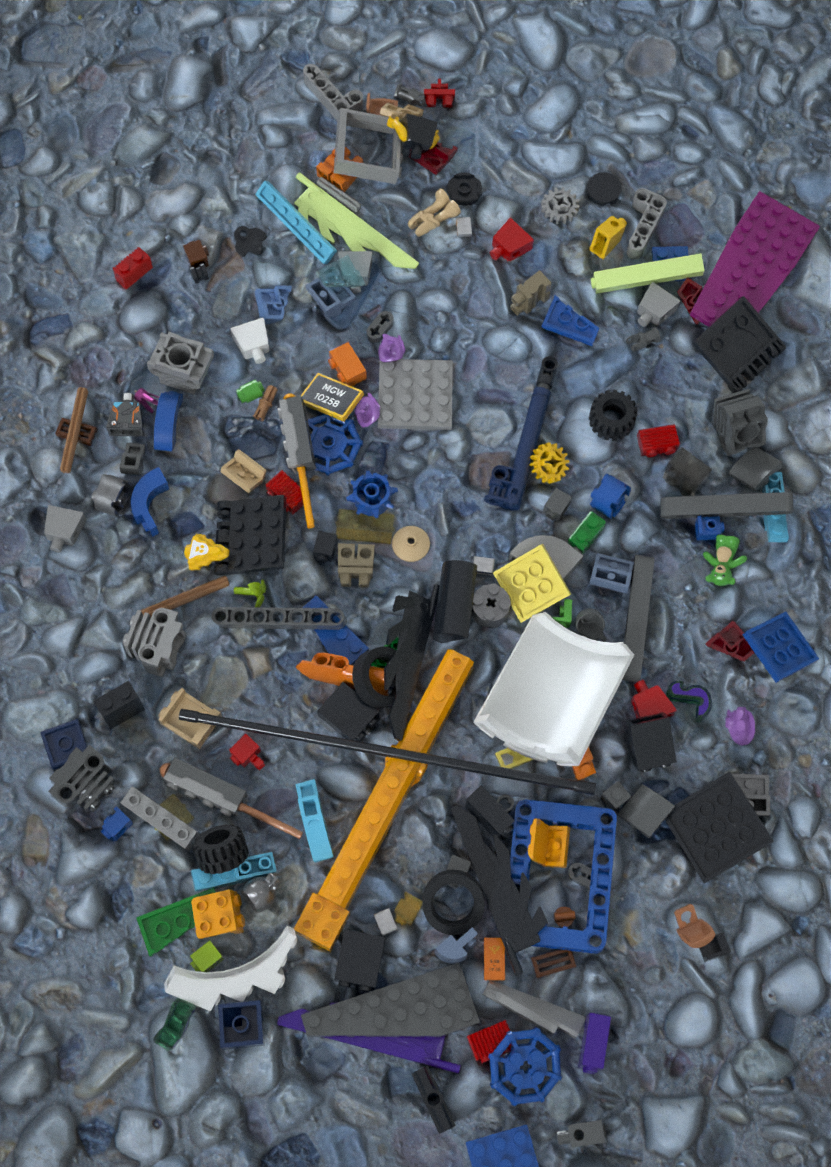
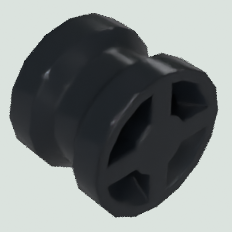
M200 263L197 267H189L195 284L201 280H209L204 263Z

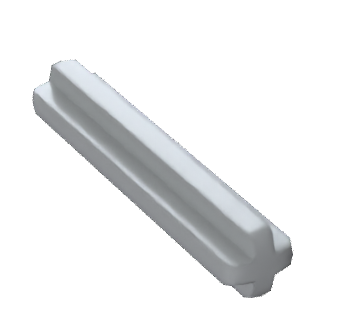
M320 177L317 180V186L354 212L360 210L361 204L324 177Z

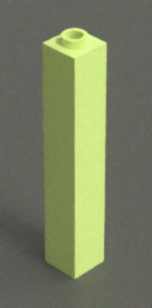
M700 253L596 271L593 273V278H590L592 289L595 288L597 294L650 285L652 282L656 284L685 279L687 277L703 276L704 265L702 254Z

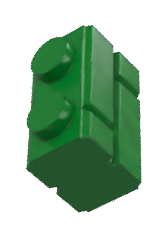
M590 511L569 537L568 544L578 548L582 555H584L603 531L606 521Z

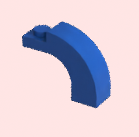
M169 391L161 393L159 397L154 425V450L173 451L176 444L177 416L183 402V394Z
M159 467L145 474L137 482L131 496V509L137 525L141 523L146 532L150 531L152 537L159 534V531L149 513L150 504L156 496L169 490L168 483Z

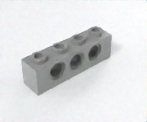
M133 786L120 802L188 851L193 847L196 837L200 836V833Z

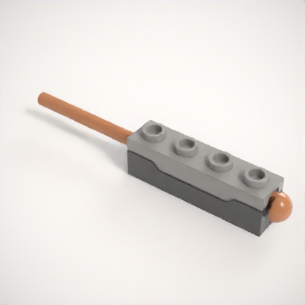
M175 757L171 764L165 763L160 767V774L167 783L166 786L171 790H182L188 798L203 800L202 804L209 808L215 806L221 809L220 812L226 816L231 817V815L237 817L239 812H244L298 839H301L303 835L302 831L244 804L248 796L247 792Z

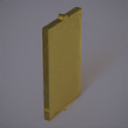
M339 509L338 521L335 522L337 526V539L391 544L392 532L395 530L393 527V514L383 513L378 518L362 513L357 515L355 510Z

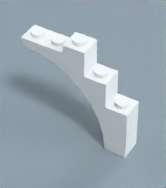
M286 926L279 938L267 951L254 960L236 968L218 972H198L173 966L164 983L165 992L208 1011H211L213 1006L219 1003L221 994L244 1002L245 998L251 995L253 985L275 994L285 981L281 967L287 961L289 950L293 949L296 945L297 936L295 930Z

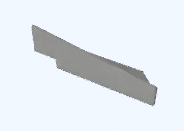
M489 981L482 994L552 1036L559 1029L575 1039L585 1021V1017L495 981Z

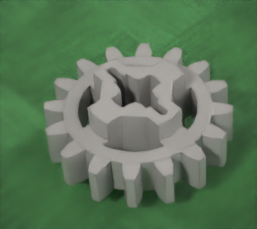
M557 187L554 192L548 190V195L544 194L541 202V212L545 213L544 217H550V222L556 220V224H559L560 221L566 224V220L572 222L573 217H577L580 207L576 194L571 195L570 189L567 192L564 191V187H562L561 191H558Z

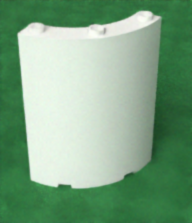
M546 612L532 615L473 723L491 738H494V736L504 741L503 745L521 755L547 763L548 760L555 761L559 766H579L634 654L623 642H601L578 635L556 622Z

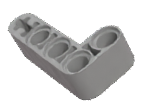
M307 64L304 67L305 85L336 120L338 119L340 108L360 112L363 110V94L361 91L352 90L343 96L315 64Z
M644 188L636 190L632 203L633 208L643 213V216L629 240L627 255L631 259H639L642 256L664 214L667 203L663 196Z

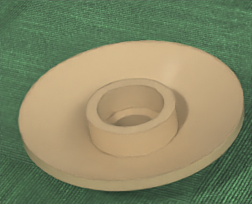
M406 526L395 533L392 540V548L396 556L401 560L415 562L426 556L430 548V540L426 532L421 528ZM413 539L415 542L410 544L408 540Z

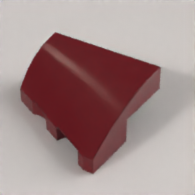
M438 142L426 153H421L420 159L411 158L410 150L409 158L437 175L454 157L458 148L456 146H453L452 149L442 147V143Z
M734 621L705 643L707 647L743 662L755 654L743 637L744 632Z

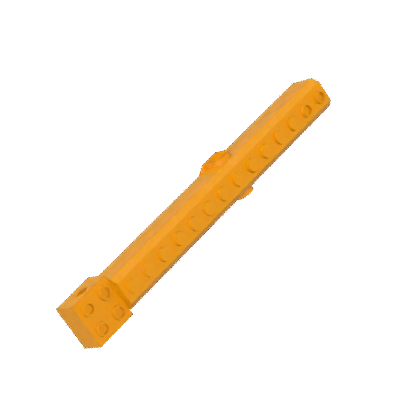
M447 650L404 731L402 741H399L397 745L392 744L391 747L426 754L430 753L473 671L474 662L470 658L454 650ZM391 757L385 758V768L318 894L312 893L294 927L296 934L330 952L332 951L350 916V912L347 909L411 787L421 780L428 764Z

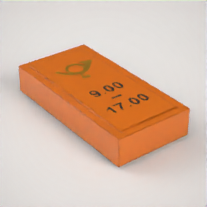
M484 938V980L505 981V947L501 938Z

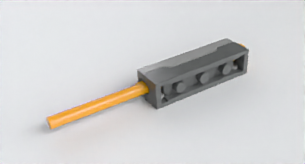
M288 393L284 396L283 400H279L280 408H278V414L280 419L283 420V424L280 425L282 434L286 437V440L283 441L285 451L289 455L286 458L288 468H292L294 474H299L307 528L310 529L314 528L315 525L306 472L315 470L316 463L305 403L301 395L295 396L292 393Z

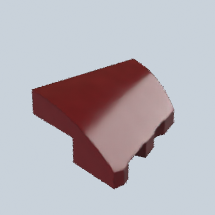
M687 277L677 291V294L690 314L703 289L702 286ZM691 316L694 323L698 326L700 321Z

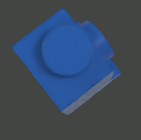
M697 516L694 523L696 540H716L717 535L724 533V522H720L719 516Z
M116 806L114 808L115 813L113 815L110 814L104 820L103 829L100 831L107 839L112 837L115 841L133 825L131 819Z

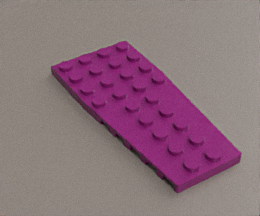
M759 191L731 234L690 316L709 327L742 296L759 313L794 269L820 226Z

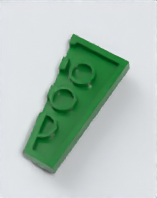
M214 887L136 917L149 957H152L195 927L191 901L196 897L216 893Z

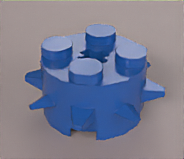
M366 471L365 476L361 475L356 481H350L353 485V493L346 497V499L355 503L357 515L362 513L378 518L388 508H394V505L391 503V496L398 492V489L389 486L387 474L382 476L373 473L372 475L370 471Z

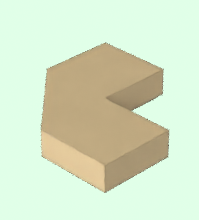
M386 103L381 108L380 114L387 117L391 116L393 119L399 117V120H401L407 113L421 117L424 110L410 104L400 108Z

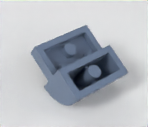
M335 271L323 279L318 277L305 285L306 290L328 317L341 314V309L356 301V296Z
M597 553L589 584L627 594L634 562Z
M472 927L457 941L450 935L435 948V955L447 964L465 961L468 955L467 952L476 945L478 933Z

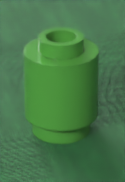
M254 379L239 386L236 393L241 403H249L262 397V392L265 390L262 383Z

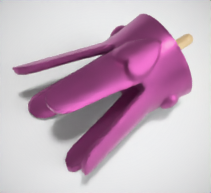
M140 388L138 391L135 390L134 400L140 402L147 411L153 413V409L147 404L146 400L158 405V401L151 396L157 398L159 396L148 393L144 388Z

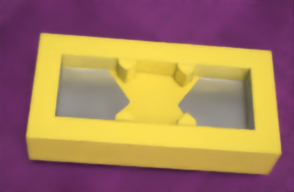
M509 748L495 753L500 767L509 769L534 760Z

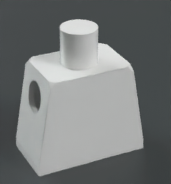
M264 318L230 328L232 338L245 359L253 357L256 364L263 363L266 360L264 354L270 350Z

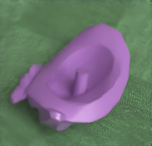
M383 334V340L378 349L379 359L382 362L402 359L406 350L401 336L398 335V338Z
M368 393V396L362 397L354 408L356 419L361 427L370 426L380 416V405L371 393Z
M738 707L733 712H730L728 709L727 716L725 717V727L728 728L731 738L738 745H748L753 740L755 734L754 716L746 707Z

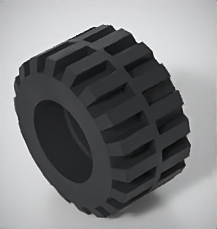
M614 389L613 392L606 390L605 394L601 392L598 397H595L589 414L590 427H593L592 431L594 433L598 432L597 436L600 438L604 436V440L612 438V441H616L618 437L621 440L625 435L628 436L637 418L638 410L635 407V401H631V396H626L623 391L619 393ZM615 410L623 418L616 421L610 420L605 417L603 412Z
M232 824L210 828L202 832L193 842V849L199 867L204 873L220 874L231 871L240 864H243L245 859L248 858L249 851L242 829Z

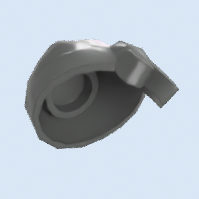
M592 608L579 612L575 621L577 631L592 640L598 641L600 638L603 642H606L607 639L603 633L605 628L603 615Z

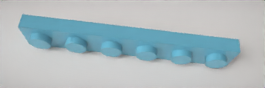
M264 181L255 195L323 264H328L337 250L269 181Z

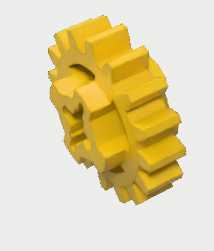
M548 442L539 445L537 449L533 450L535 455L530 456L533 462L529 466H534L531 472L537 473L536 479L542 478V483L548 481L551 484L560 481L562 477L566 476L564 471L569 470L566 466L569 460H565L568 454L562 453L563 447L557 449V443L551 445Z

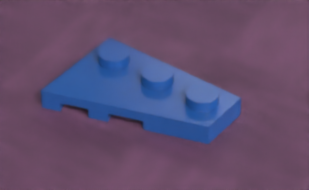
M554 296L543 321L542 328L593 346L599 332V327L583 315L577 314L571 306L561 302L559 297Z

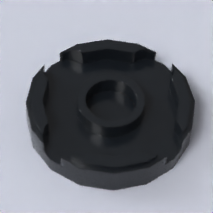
M458 173L448 181V197L458 205H472L481 197V182L471 173Z

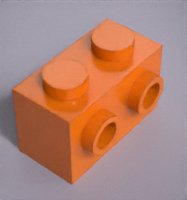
M349 342L329 351V365L332 369H336L340 382L353 386L367 379L366 369Z

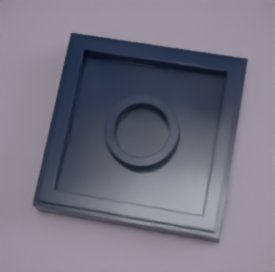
M78 718L40 732L53 770L62 767L76 747L82 752L88 747Z

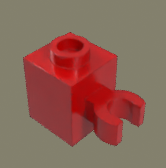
M246 733L229 749L230 760L237 766L241 764L245 768L251 762L259 771L265 766L264 761L257 756L261 752L260 746Z

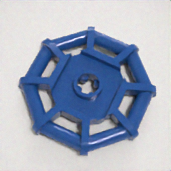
M326 414L308 419L309 429L312 431L311 440L314 457L326 461V466L315 462V470L330 476L331 473L354 466L353 462L360 447L363 446V440L360 439L354 425L355 422L352 419H346L343 422ZM327 421V423L324 424V426H322V427H319V426H318V427H315V426H314V425L319 424V423H321V422ZM331 421L339 423L343 426L339 427L334 424H331ZM346 430H349L352 439H347L344 433ZM331 439L332 445L326 446L324 441ZM347 446H353L349 456H346L344 452ZM338 458L344 460L330 466V461H336Z
M535 1027L532 1030L515 1032L509 1030L495 1050L488 1055L491 1071L490 1086L509 1100L513 1106L539 1101L542 1103L557 1082L562 1080L563 1076L561 1075L560 1065L561 1048L546 1037L539 1028ZM530 1039L529 1043L526 1044L516 1043V1040ZM537 1040L541 1044H543L547 1048V1050L541 1052L539 1049H537L535 1047ZM512 1044L511 1052L508 1055L506 1054L505 1057L501 1056L507 1047ZM552 1056V1071L547 1070L546 1058ZM524 1061H527L530 1065L527 1071L520 1069ZM498 1062H503L504 1074L499 1076ZM545 1076H549V1080L539 1090L537 1085L543 1082ZM510 1081L515 1086L514 1091L511 1092L503 1085V1082ZM533 1088L535 1092L519 1095L521 1089Z

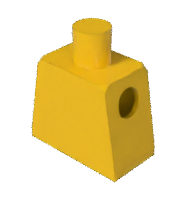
M610 216L596 228L589 250L604 260L621 241L627 225L626 220Z

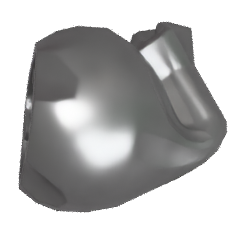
M269 873L267 877L253 878L243 886L241 893L256 913L262 912L275 902L277 888L283 878L281 875L274 876L272 873Z

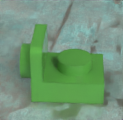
M564 599L563 605L559 607V617H552L565 628H570L572 621L571 599Z

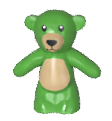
M717 535L716 558L707 551L703 553L704 558L714 566L711 574L705 578L707 582H712L717 586L734 585L736 583L730 569L736 568L747 561L746 556L734 559L740 543L739 538Z

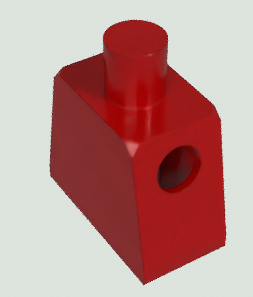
M509 218L494 235L492 241L494 249L489 252L490 256L494 260L503 256L507 261L511 262L532 250L534 239L512 218Z
M644 680L634 684L638 694L632 697L631 703L636 718L662 712L669 716V718L674 716L677 711L658 685L648 688Z

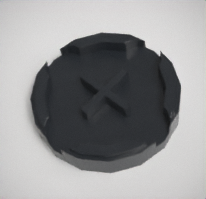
M600 172L589 179L586 190L591 201L599 205H606L609 203L613 204L619 199L622 187L616 176L607 172Z

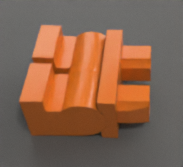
M345 147L344 160L363 163V159L358 155L352 160L349 159L351 151ZM334 149L332 154L323 163L320 162L316 166L317 176L319 178L324 177L336 187L346 192L358 177L333 173Z

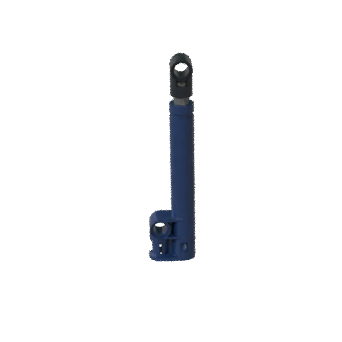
M547 356L542 360L536 382L537 387L533 389L512 468L498 465L492 470L489 482L490 489L488 495L484 496V501L490 505L509 510H519L532 467L529 464L533 462L530 456L535 455L533 450L538 445L551 397L550 389H552L557 372L558 361L552 356ZM496 475H503L504 478L499 479L496 477Z

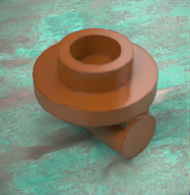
M560 907L554 913V921L560 927H569L574 919H576L575 911L568 907Z

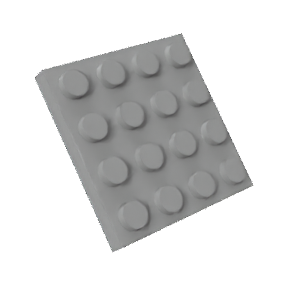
M400 359L382 362L380 360L378 400L380 416L378 418V428L452 430L453 361Z

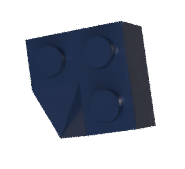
M260 1000L218 1004L221 1049L265 1046L263 1008Z

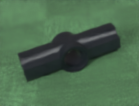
M423 1067L412 1073L411 1075L438 1133L441 1134L456 1126L429 1067ZM430 1094L438 1095L440 1099L439 1104L431 1106L427 1101V1097Z

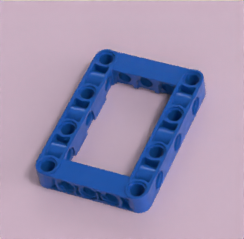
M528 799L519 801L515 810L510 856L511 878L516 887H520L522 872L529 881L531 859L528 855V845L531 844L530 826L533 824L534 818L540 819L549 826H568L573 829L595 831L586 929L581 931L568 929L565 926L563 928H555L546 925L538 933L541 941L534 944L533 947L592 954L602 952L607 938L617 824L615 812L609 808ZM527 807L531 809V813L529 815H522L520 810ZM604 816H608L611 818L612 822L610 824H604L602 823L601 818ZM525 847L527 853L525 855H518L516 849ZM605 856L608 859V863L602 865L598 863L597 858ZM596 896H601L604 898L605 903L603 905H596L593 899ZM593 937L599 938L601 945L593 947L590 944V939Z

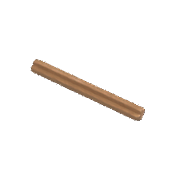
M79 387L77 389L60 466L62 473L71 472L88 395L87 388Z
M226 576L219 577L140 611L143 616L147 612L151 617L158 608L172 610L229 586V580Z

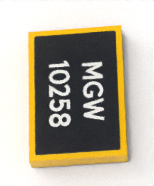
M320 373L316 374L301 394L305 406L345 422L364 396L362 390Z

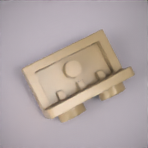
M238 449L235 451L234 458L223 465L220 472L247 493H250L263 483L266 469Z

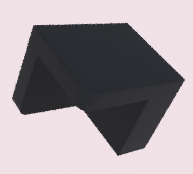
M723 932L716 934L710 943L699 948L704 963L728 955L731 952Z

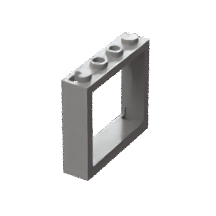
M340 108L337 119L333 173L396 184L397 178H401L402 167H400V164L403 160V154L400 151H402L403 147L396 130L387 126L389 117ZM346 126L393 134L391 168L344 160Z

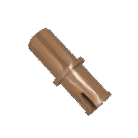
M268 386L262 399H259V405L253 415L255 419L265 420L269 408L273 406L272 402L278 391L276 387Z

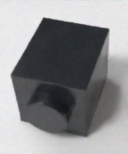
M318 531L313 549V556L317 561L323 563L333 561L338 542L337 534Z

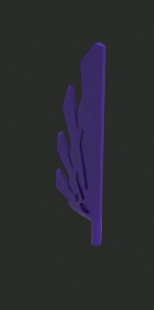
M301 1008L282 1015L278 1018L277 1025L306 1033L301 1015L311 1011ZM445 1036L324 1037L458 1074L461 1066L440 1060Z

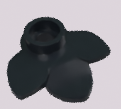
M238 227L234 232L236 252L241 257H244L248 251L253 254L262 255L263 245L261 241L267 239L266 233L259 228ZM244 232L246 233V236H241L240 233Z

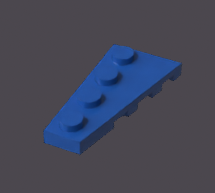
M316 595L302 608L329 607ZM316 615L313 622H320L322 615ZM334 616L332 622L338 623L340 619ZM346 625L339 630L314 629L327 653L346 657L349 665H354L361 654L369 651V648Z

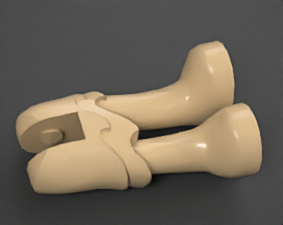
M442 188L436 191V200L431 206L423 211H419L408 221L410 229L418 227L415 231L418 237L439 227L440 222L461 214L458 204L454 200L450 201L447 193ZM445 208L443 211H441L439 214H437V215L434 217L433 214H435V213L438 212L439 210Z

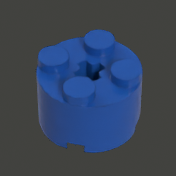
M605 474L600 487L595 488L591 493L590 497L593 499L590 506L612 519V516L616 517L625 505V495H630L631 487L614 476Z

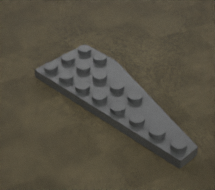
M460 963L301 1015L307 1037H442L480 1023Z

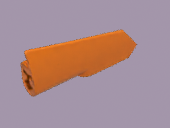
M321 652L314 655L311 662L302 660L296 665V668L309 679L337 686L344 682L351 689L355 690L352 679L354 666L349 665L348 659L344 656ZM370 666L369 679L373 688L378 693L388 696V690L384 689V668Z

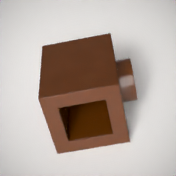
M200 240L191 241L183 245L190 267H197L200 263H204L205 268L209 266L206 245L202 246Z

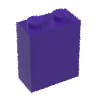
M589 1013L585 1018L578 1068H583L582 1072L595 1074L604 1069L611 1022L610 1016Z

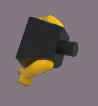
M408 113L400 121L399 117L393 119L389 116L387 126L396 130L402 142V147L411 150V158L420 159L421 153H426L429 149H432L440 140L439 130L436 129V121Z

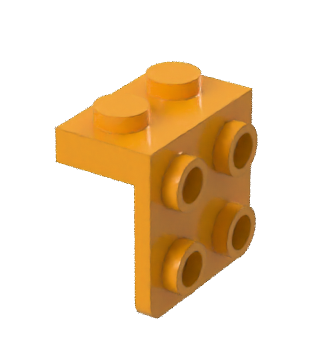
M534 818L533 824L530 826L531 844L528 845L530 859L543 867L566 868L570 827L549 826L540 819Z
M228 889L192 899L196 935L199 939L229 932L234 934L244 932L245 919L240 911L242 900L236 891Z

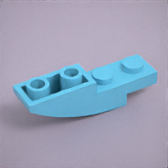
M775 472L769 476V483L762 487V493L784 492L782 472ZM786 514L763 515L768 542H788Z
M315 779L295 784L299 808L314 863L333 858L331 842Z
M269 852L249 856L243 864L228 872L210 874L204 873L199 868L191 870V876L196 892L213 887L218 889L247 882L253 878L264 877L269 873L273 874L277 871L273 853Z

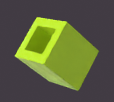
M210 940L190 955L193 960L190 964L198 972H209L224 960Z

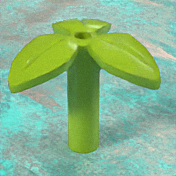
M261 579V584L259 582L248 584V588L234 587V594L256 596L257 602L255 607L260 608L265 600L263 593H266L264 579Z

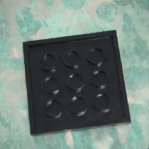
M730 771L675 804V808L665 819L704 884L774 842Z

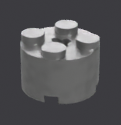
M103 474L97 490H94L91 500L94 501L97 510L119 518L120 514L124 515L131 504L130 490L133 491L134 486L132 482L110 474Z
M495 583L480 587L473 597L471 614L474 621L483 627L496 628L501 626L509 615L510 597L502 587Z

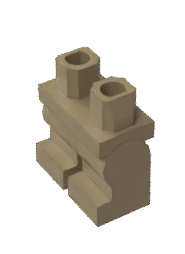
M539 270L526 280L523 285L519 284L517 286L516 294L511 297L513 302L510 307L517 316L523 311L528 314L531 312V309L536 307L537 302L540 300L544 303L550 299L552 282Z
M338 543V578H340L341 587H351V578H359V587L369 588L370 581L373 579L375 544H358L357 556H355V544Z

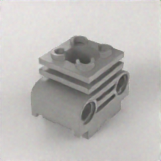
M168 332V335L161 333L150 361L147 362V366L152 374L159 377L161 384L194 395L203 383L214 358L213 349L204 347V343L186 339L171 332Z
M158 608L150 617L149 613L145 612L143 616L142 612L137 610L136 615H133L130 620L131 628L129 633H126L123 638L124 647L129 657L134 658L135 655L136 659L141 661L144 669L150 674L163 677L166 669L174 670L177 653L187 636L186 632L182 629L183 624L178 622V612Z

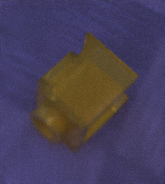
M405 891L404 899H400L394 910V913H396L395 921L403 926L406 924L411 926L423 905V901Z

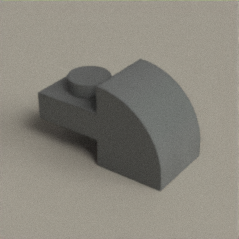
M126 443L125 453H122L119 467L121 474L142 475L146 451L145 444Z

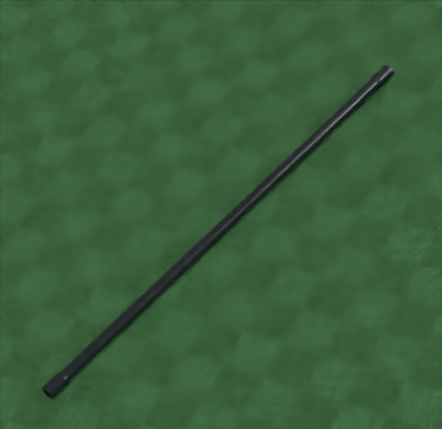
M181 709L179 713V720L209 724L573 790L589 795L595 794L596 783L564 779L204 714L188 709Z

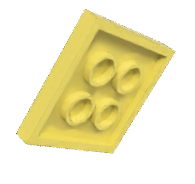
M544 544L537 546L493 572L500 587L508 593L511 606L520 623L571 595Z

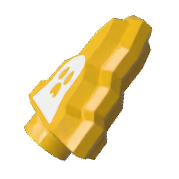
M195 534L191 544L186 545L184 550L185 558L188 560L189 570L191 571L200 570L203 566H209L212 561H221L229 557L230 552L229 549L221 544H215L212 539H207L206 535Z

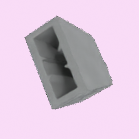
M372 251L338 252V262L343 282L350 286L352 293H360L361 286H367L369 283Z
M652 282L639 304L637 312L641 316L638 319V323L643 327H646L650 322L655 326H659L678 310L680 300Z
M48 505L44 534L47 540L52 541L50 550L60 553L63 544L71 546L75 544L87 520L83 512Z

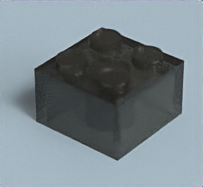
M681 447L668 462L663 479H665L668 485L677 488L683 496H696L706 485L712 469Z

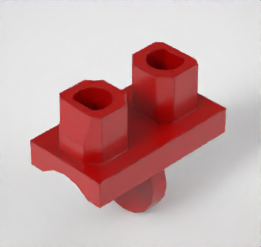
M438 78V84H431V89H424L426 106L436 107V99H443V107L451 108L453 99H455V89H448V84H441V78Z

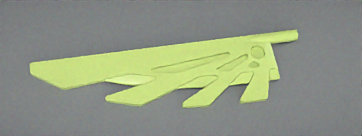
M299 172L296 175V179L306 185L308 189L294 204L299 207L298 211L307 220L309 215L318 222L320 234L328 242L335 244L329 231L330 229L343 238L351 251H366L363 248L365 247L379 252L394 267L416 269L419 266V262Z

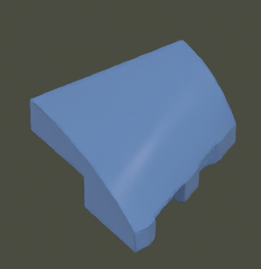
M276 285L274 289H256L255 296L259 316L264 318L265 324H272L283 319L284 309L288 303L287 299L292 290L291 286Z

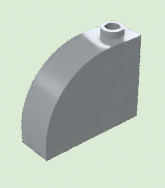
M546 535L530 537L519 543L510 552L509 560L512 562L537 546L544 544L564 582L581 564L583 555L578 548L570 546L559 538Z

